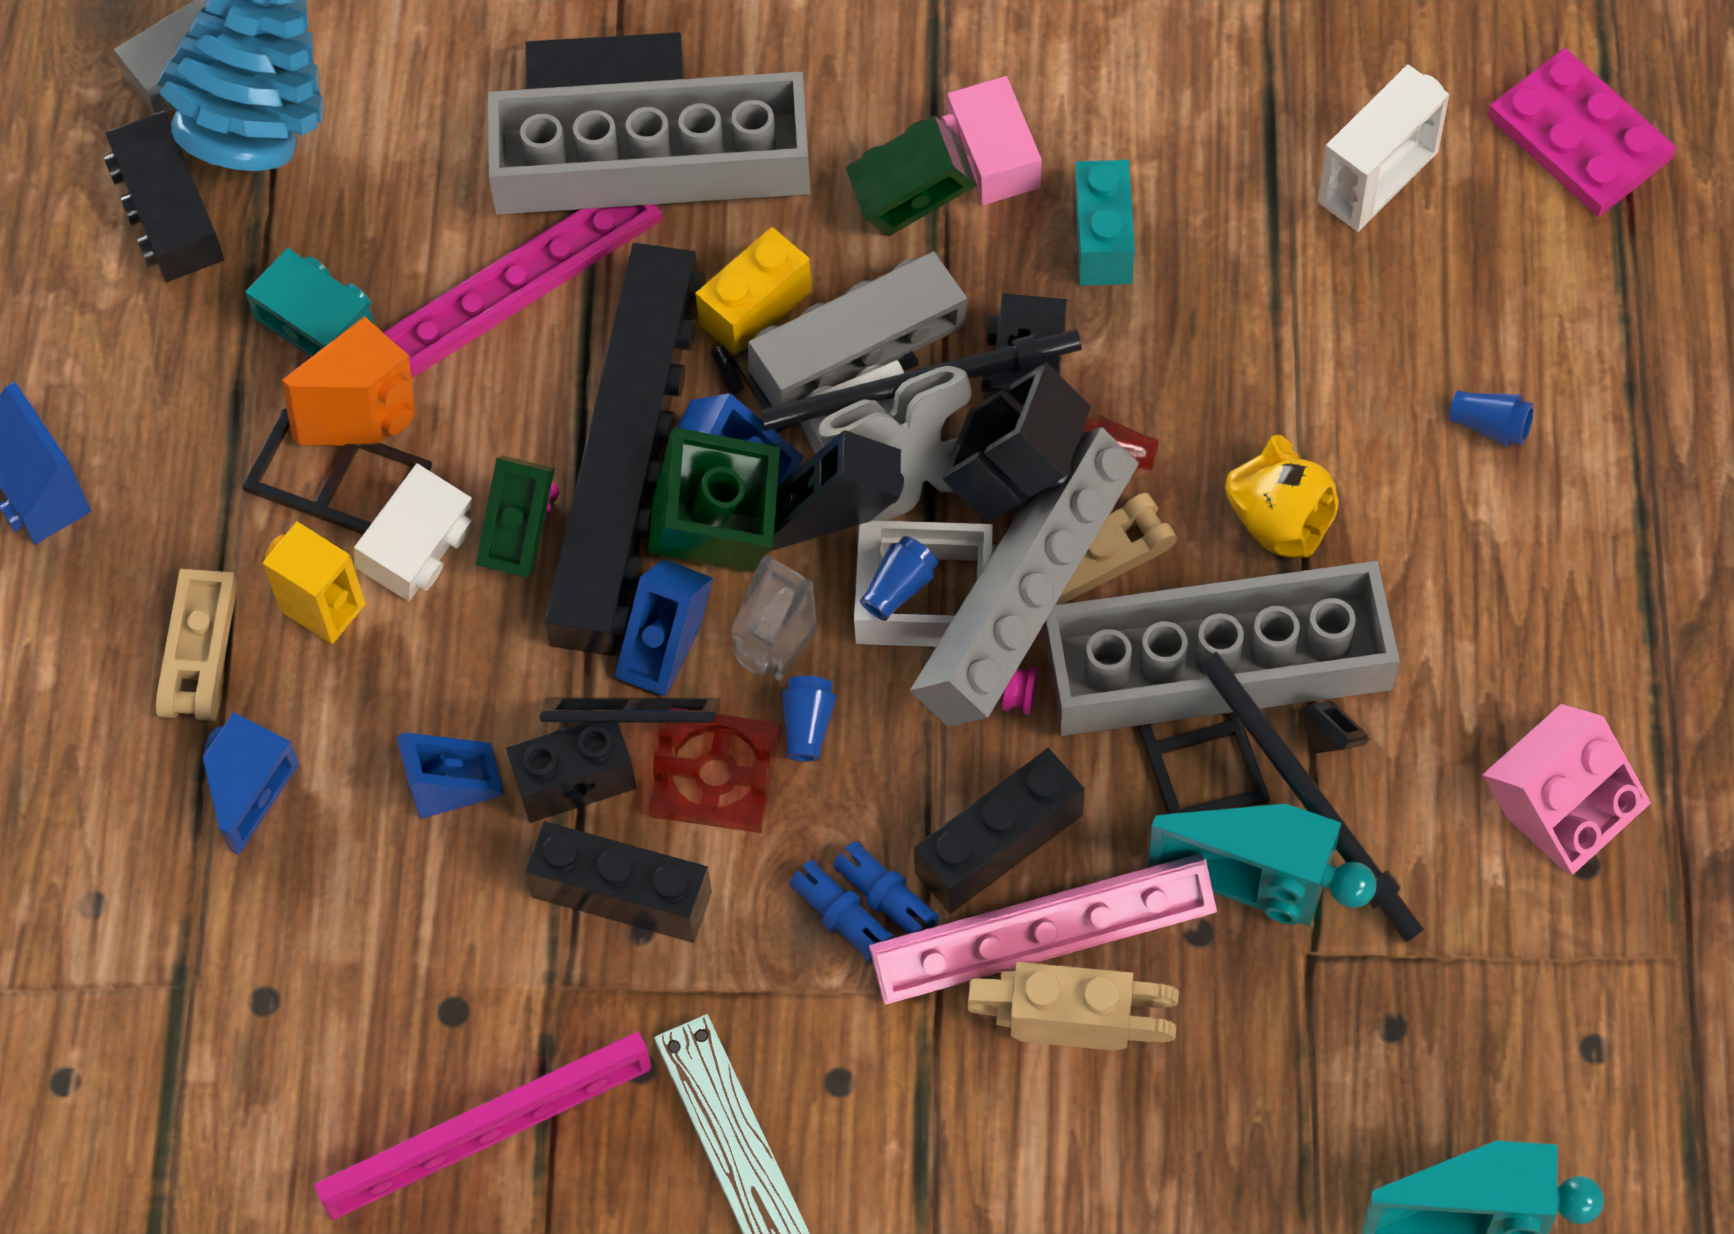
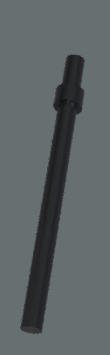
M1077 329L1039 339H1035L1034 335H1029L1011 340L1012 346L759 410L764 431L831 415L864 399L877 402L893 399L896 390L903 382L944 366H954L966 371L968 379L1017 367L1019 372L1041 366V360L1082 350Z
M1214 652L1203 660L1199 667L1305 809L1317 815L1341 822L1336 850L1346 863H1362L1371 869L1376 878V892L1369 902L1371 907L1374 909L1379 906L1405 943L1422 932L1424 928L1397 893L1401 889L1388 870L1383 873L1380 871L1218 652Z

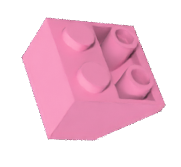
M1560 704L1482 775L1506 818L1565 873L1571 875L1575 874L1651 804L1604 716Z

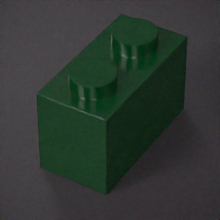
M935 115L927 120L915 122L908 127L905 133L882 146H876L867 150L862 158L846 166L864 219L887 236H891L977 186L958 134Z

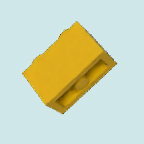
M771 227L695 293L699 326L721 345L723 344L733 355L746 350L748 342L753 340L760 331L773 326L812 292L810 258L775 228Z
M298 521L286 535H279L268 547L262 564L280 612L333 645L366 605L350 554Z

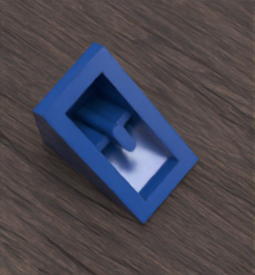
M402 732L397 736L409 787L420 819L498 798L504 793L491 743Z

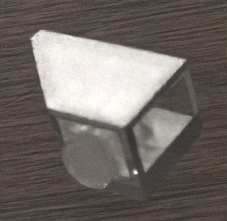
M765 555L758 565L732 626V642L736 659L743 667L757 675H763L765 672L781 681L817 632L813 582L770 556Z

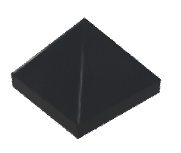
M1333 701L1308 705L1303 711L1314 753L1365 745L1370 740L1368 734Z

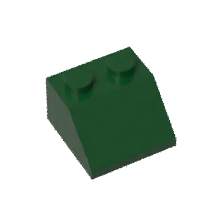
M674 427L670 433L652 502L648 553L754 573L773 548L780 447Z

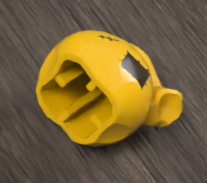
M1276 434L1271 436L1261 455L1230 471L1226 478V495L1239 519L1261 546L1280 557L1301 559L1312 555L1334 521L1338 510L1339 500L1331 474L1322 465L1300 459L1298 453L1293 452V444L1282 435Z

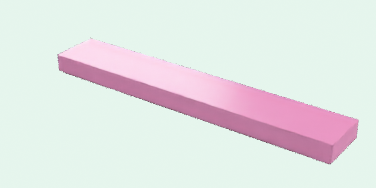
M1200 853L871 944L869 949L881 998L886 1005L969 982L971 978L979 979L1001 973L1002 971L1012 970L1016 968V962L1037 963L1216 913L1217 910L1206 859Z

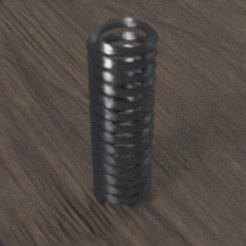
M722 344V346L713 348L711 350L712 357H714L713 359L717 363L716 366H718L730 394L739 393L745 387L725 346Z

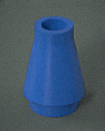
M1457 390L1451 403L1449 421L1461 424L1506 447H1509L1512 443L1524 445L1533 422L1534 403L1523 401L1522 394L1468 393Z
M903 536L898 543H890L867 592L860 599L861 605L874 617L887 621L896 609L934 579L933 570L938 565L934 554L919 541L908 536Z
M793 676L788 679L787 689L781 692L787 738V758L800 762H816L820 760L821 747L837 700V696L832 693L833 683L830 680L815 676Z

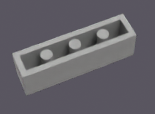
M934 251L919 259L910 258L898 264L892 272L876 280H865L857 283L845 295L833 301L810 306L800 317L781 326H770L760 331L753 340L748 342V371L772 406L805 399L817 388L827 385L833 387L855 378L858 373L867 367L889 364L903 358V355L911 351L915 352L965 327L968 298Z

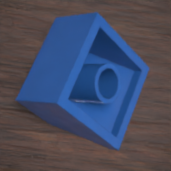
M14 381L6 386L0 394V493L5 499L0 502V511L14 532L24 528L36 545L92 511L69 460Z

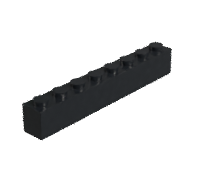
M632 243L545 618V627L550 647L615 656L619 637H625L632 611V605L627 604L630 587L638 588L643 572V556L638 555L641 539L649 540L652 507L648 506L651 492L656 490L664 460L659 459L662 443L668 444L670 433L675 427V412L670 411L673 396L681 397L684 388L686 370L685 365H680L683 350L691 351L694 343L696 321L690 317L693 304H697L695 293L706 284V274L698 272L696 251Z

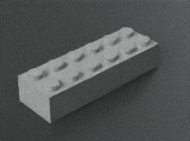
M803 72L488 92L489 181L496 215L811 194Z
M1378 561L1060 604L1054 606L1043 624V639L1061 736L1233 712L1199 667L1203 660L1216 651L1259 709L1394 690L1400 663Z

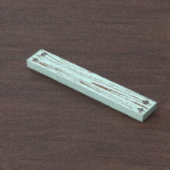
M708 1014L655 1036V1044L742 1234H810Z

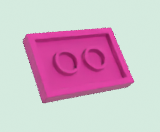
M1566 48L1562 49L1492 103L1488 112V118L1597 217L1604 214L1674 158L1677 148Z

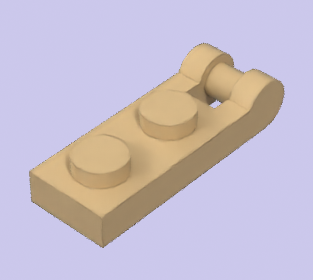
M1142 493L1133 497L1121 509L1108 515L1055 605L1064 604L1161 555L1175 545L1178 537L1168 523H1161L1156 515L1158 506L1149 493ZM1138 526L1144 536L1131 542L1125 532Z
M180 569L156 696V713L158 717L177 718L178 713L195 714L197 720L215 721L219 707L218 692L238 585L234 572ZM182 679L198 680L196 692L180 691Z

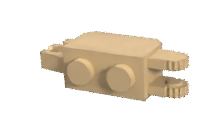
M1016 962V970L1002 971L1001 979L971 978L968 994V1011L997 1016V1025L1010 1027V1037L1021 1042L1116 1051L1127 1048L1128 1040L1154 1041L1156 1043L1174 1041L1176 1036L1175 1023L1160 1018L1130 1016L1131 1006L1173 1008V1006L1178 1004L1179 991L1169 985L1133 981L1134 973Z

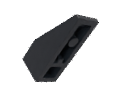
M847 430L839 433L777 487L774 540L771 551L870 522L890 505L896 503L904 487V476L901 473V449Z

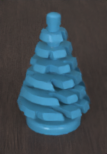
M206 0V6L201 11H198L191 23L190 31L181 39L174 56L166 64L157 83L163 86L159 94L177 110L171 124L174 140L189 154L210 164L234 170L263 171L275 169L292 160L298 141L296 133L305 135L318 128L317 122L322 123L325 109L319 88L318 65L314 64L313 34L305 29H309L306 0Z

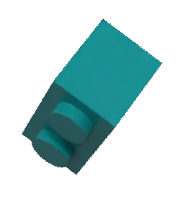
M1129 159L1076 161L1074 197L1079 286L1133 284L1135 246Z
M286 248L245 292L254 319L309 357L314 356L364 316L374 324L370 310L371 302L361 289L351 283H347L345 286L331 277L326 267L317 259L311 256H307L304 259L289 248Z

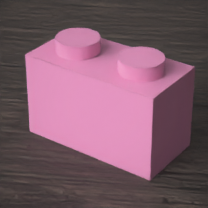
M1007 76L947 93L948 115L941 116V121L959 136L977 186L974 188L981 205L983 206L1041 188L1042 159Z

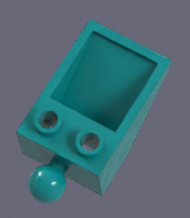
M1289 804L1156 815L1152 823L1147 868L1201 853L1206 859L1213 893L1264 910L1270 919L1281 924L1296 925L1298 922L1310 927L1324 887L1330 889L1332 896L1339 904L1348 908H1359L1368 904L1374 897L1377 888L1376 878L1371 869L1359 862H1347L1339 867L1333 866L1341 822Z
M1496 1140L1373 1190L1362 1223L1361 1234H1549L1557 1217V1211L1565 1220L1573 1224L1583 1225L1594 1221L1603 1210L1604 1194L1594 1180L1585 1176L1570 1177L1562 1182L1560 1186H1557V1144Z

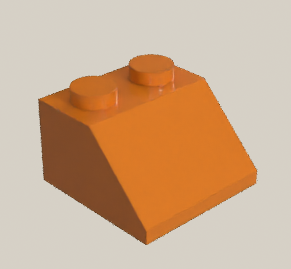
M365 316L282 380L291 436L298 445L345 446V444H357V446H361L360 444L381 443L389 435L401 433L416 415L409 355Z

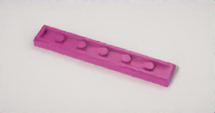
M655 204L579 209L383 331V333L409 355L411 377L413 378L663 220L662 212Z
M639 1031L325 1178L313 1184L330 1220H336L638 1077L652 1068L647 1047Z

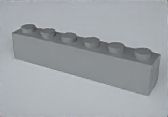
M1103 427L1085 433L1084 438L1075 449L1070 463L1072 471L1064 483L1051 491L1045 488L1032 496L1019 510L910 689V692L948 727L989 717L1139 465Z

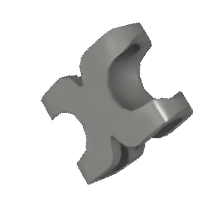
M944 366L908 379L896 390L893 410L891 412H888L875 400L864 399L829 415L821 422L819 434L824 446L843 430H847L901 449V473L904 476V487L901 496L896 503L890 505L872 521H887L912 510L920 500L922 482L928 480L941 492H953L942 480L957 439L941 441L940 430L948 416L969 403L972 394L966 371L954 366Z

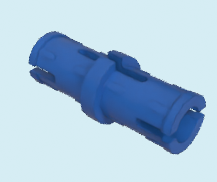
M855 841L845 847L846 851L852 855V859L860 865L859 867H856L842 853L837 856L833 865L834 870L841 873L867 896L866 904L876 913L884 912L907 934L923 930L922 926L913 919L914 916L919 918L928 928L936 927L940 915L929 908L906 887L907 881L898 871L889 872L864 849L860 842Z
M815 860L808 861L802 866L807 872L804 876L797 870L789 882V887L796 891L823 917L822 923L831 933L838 931L865 957L868 963H873L869 945L893 939L895 936L884 929L861 907L862 900L854 891L845 892L819 867Z

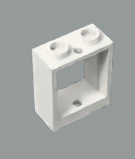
M1407 64L1326 144L1317 202L1359 232L1438 153L1450 94L1443 89L1442 85L1430 75H1423Z
M870 521L860 524L854 613L856 644L937 647L955 616L891 614L887 621H882L871 615L861 605L860 599L867 592L889 544L898 543L903 536L919 541L934 554L937 560L978 561V579L998 545H993V524Z

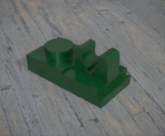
M503 455L496 458L475 565L526 578L531 576V572L535 567L555 468Z

